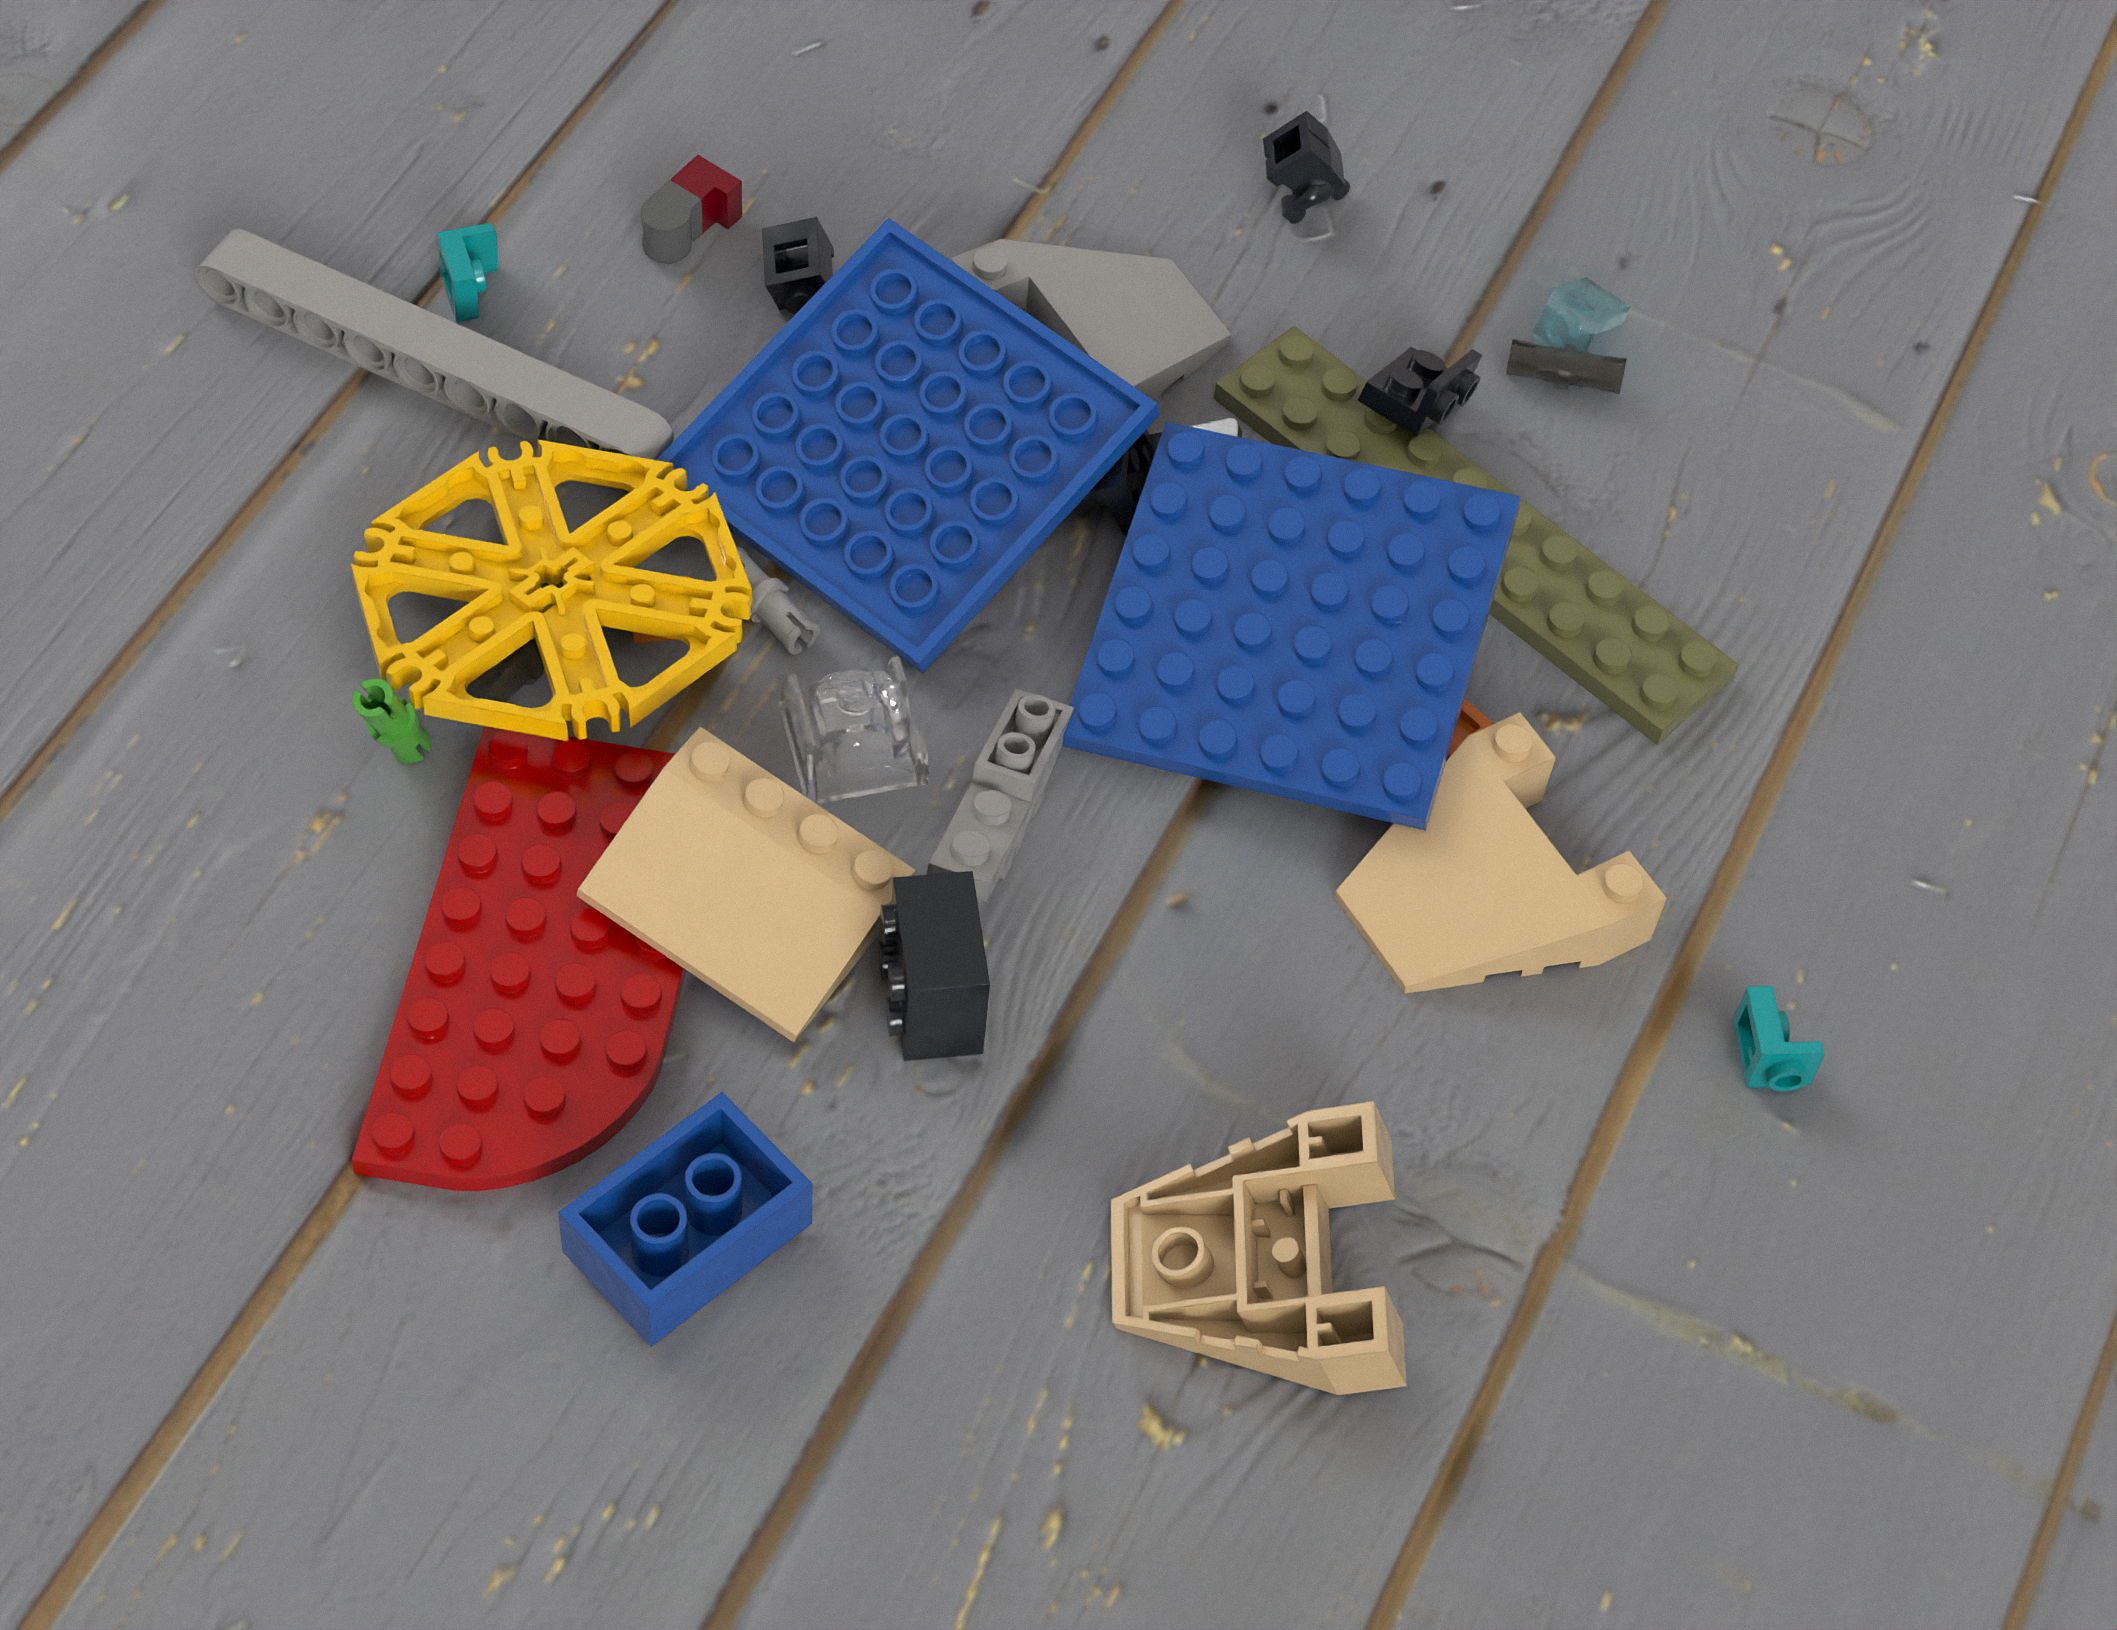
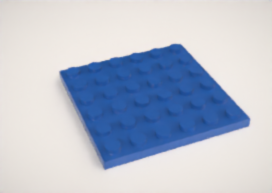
M888 218L656 460L673 463L674 470L683 468L686 471L687 489L685 491H691L702 483L706 484L709 488V498L714 492L716 493L727 525L732 533L923 674L1159 416L1158 403Z
M1166 422L1069 705L1074 707V710L1064 732L1062 746L1426 831L1520 509V496Z

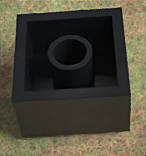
M973 871L893 877L892 904L880 906L883 941H879L882 980H888L890 997H886L889 1036H901L904 1061L983 1054L990 981Z

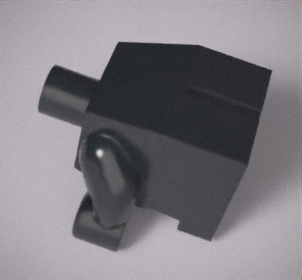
M1305 111L1263 138L1264 154L1267 158L1265 161L1267 179L1276 187L1284 184L1293 192L1292 195H1286L1281 199L1282 216L1290 223L1296 224L1305 217L1306 209L1327 201L1330 197L1335 200H1341L1348 194L1350 183L1344 178L1341 152L1328 129L1308 111Z

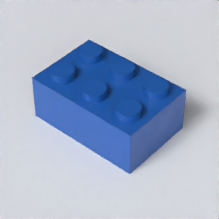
M721 1092L558 1212L562 1252L652 1347L812 1224L813 1184Z

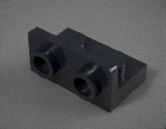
M1410 347L1366 382L1358 401L1417 437L1434 422L1442 425L1456 404L1463 407L1469 401L1480 382L1481 377L1474 372L1482 358V354L1472 349L1451 367L1446 368L1445 363L1435 354Z

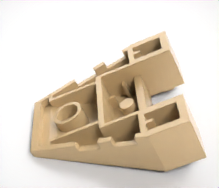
M1521 712L1468 735L1445 763L1426 831L1393 823L1335 892L1334 898L1404 994L1484 982L1486 975L1512 971H1519L1520 977L1542 974L1546 966L1577 962L1578 968L1597 966L1650 941L1667 898L1632 853L1627 851L1576 875L1525 809L1543 800L1556 757Z
M1374 1101L1306 1111L1288 1119V1128L1252 1143L1248 1137L1228 1146L1230 1154L1195 1170H1193L1191 1164H1188L1111 1199L1112 1324L1116 1329L1336 1395L1407 1386L1403 1322L1386 1287L1333 1293L1329 1209L1395 1200L1392 1140Z

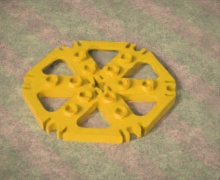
M538 439L539 457H534L532 445L528 441L520 442L521 456L515 460H504L499 456L495 446L488 449L489 467H485L482 464L479 451H477L371 521L372 528H368L364 532L367 552L355 551L353 555L354 564H351L354 585L380 678L382 680L387 678V683L393 688L394 692L406 684L414 683L408 688L410 703L415 709L423 708L424 715L568 741L567 723L565 721L572 722L574 735L579 740L587 738L586 721L593 717L606 719L612 733L619 732L621 728L620 709L630 719V728L735 652L737 650V643H741L743 638L741 619L749 620L751 617V607H753L752 588L716 493L714 492L709 498V488L704 483L691 491H685L687 489L686 471L683 468L674 470L673 463ZM565 481H579L630 491V493L572 533H569L554 488ZM471 499H481L492 505L505 545L423 531V529L463 502ZM690 536L699 539L703 543L716 581L709 582L636 569L634 567L674 539ZM545 582L549 584L548 586L541 588V584ZM563 582V587L558 588L555 586ZM401 592H415L470 602L413 642L401 644L396 637L387 606L390 598ZM601 626L680 640L686 643L690 649L684 657L645 685L629 687L618 678ZM535 638L553 694L549 703L538 708H527L483 698L478 699L466 692L467 686L472 681Z

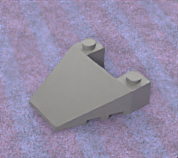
M1006 239L993 241L950 258L952 262L1157 403L1161 401L1164 390L1179 378L1182 381L1186 380L1231 340V333L1172 259Z

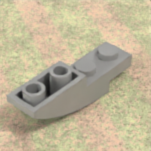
M1015 688L975 762L972 783L928 863L927 875L973 871L977 899L987 902L998 879H1005L1021 846L1063 744V735L1074 707Z

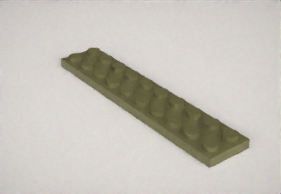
M1295 326L1231 371L1215 385L1214 399L1271 444L1516 495L1431 429H1425L1416 437L1360 403L1358 398L1367 381ZM1520 498V509L1489 614L1658 745L1732 681L1739 664Z

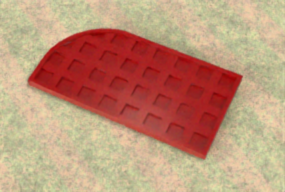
M484 726L351 1159L354 1174L453 1191H485L516 1186L557 1173L581 1161L621 1131L640 1110L651 1094L661 1073L686 970L576 895L578 888L662 769L674 757L675 753L590 739L579 740L577 737L568 736V741Z

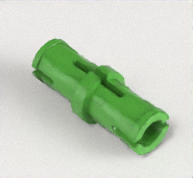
M370 678L361 682L360 685L368 693V697L365 698L355 689L352 703L358 714L366 719L365 724L371 737L378 741L380 745L390 748L396 759L404 764H414L423 760L424 757L418 752L416 747L419 744L423 750L429 753L432 741L430 734L419 725L416 709L404 698L396 696L393 688L385 680Z

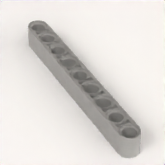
M232 229L195 269L197 284L215 302L538 446V439L656 460L673 443L674 434L668 422L661 415L645 406L248 231Z

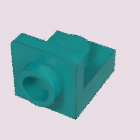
M492 223L437 232L440 275L456 322L479 318L477 294L486 293L484 273L493 272L499 268L497 233Z
M1747 986L1732 1020L1746 1088L1770 1087L1772 1090L1784 1092L1810 1085L1825 1056L1822 1042H1789L1790 1027L1788 1016L1785 1011H1778L1773 986Z

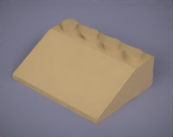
M699 727L662 769L578 888L576 896L792 1042H795L881 933L880 906L892 904L893 877L913 876L915 869L702 727Z

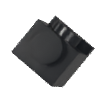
M817 217L762 228L765 287L779 311L786 309L788 312L796 314L833 276L831 258L834 257V248ZM807 245V247H802V248H798V249H793V250L787 251V249H791V248H796V247H801V246Z

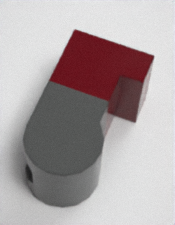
M700 155L694 157L646 200L642 206V247L645 254L658 262H676L688 255L691 251L692 241L700 237L714 223L729 229L742 218V181Z

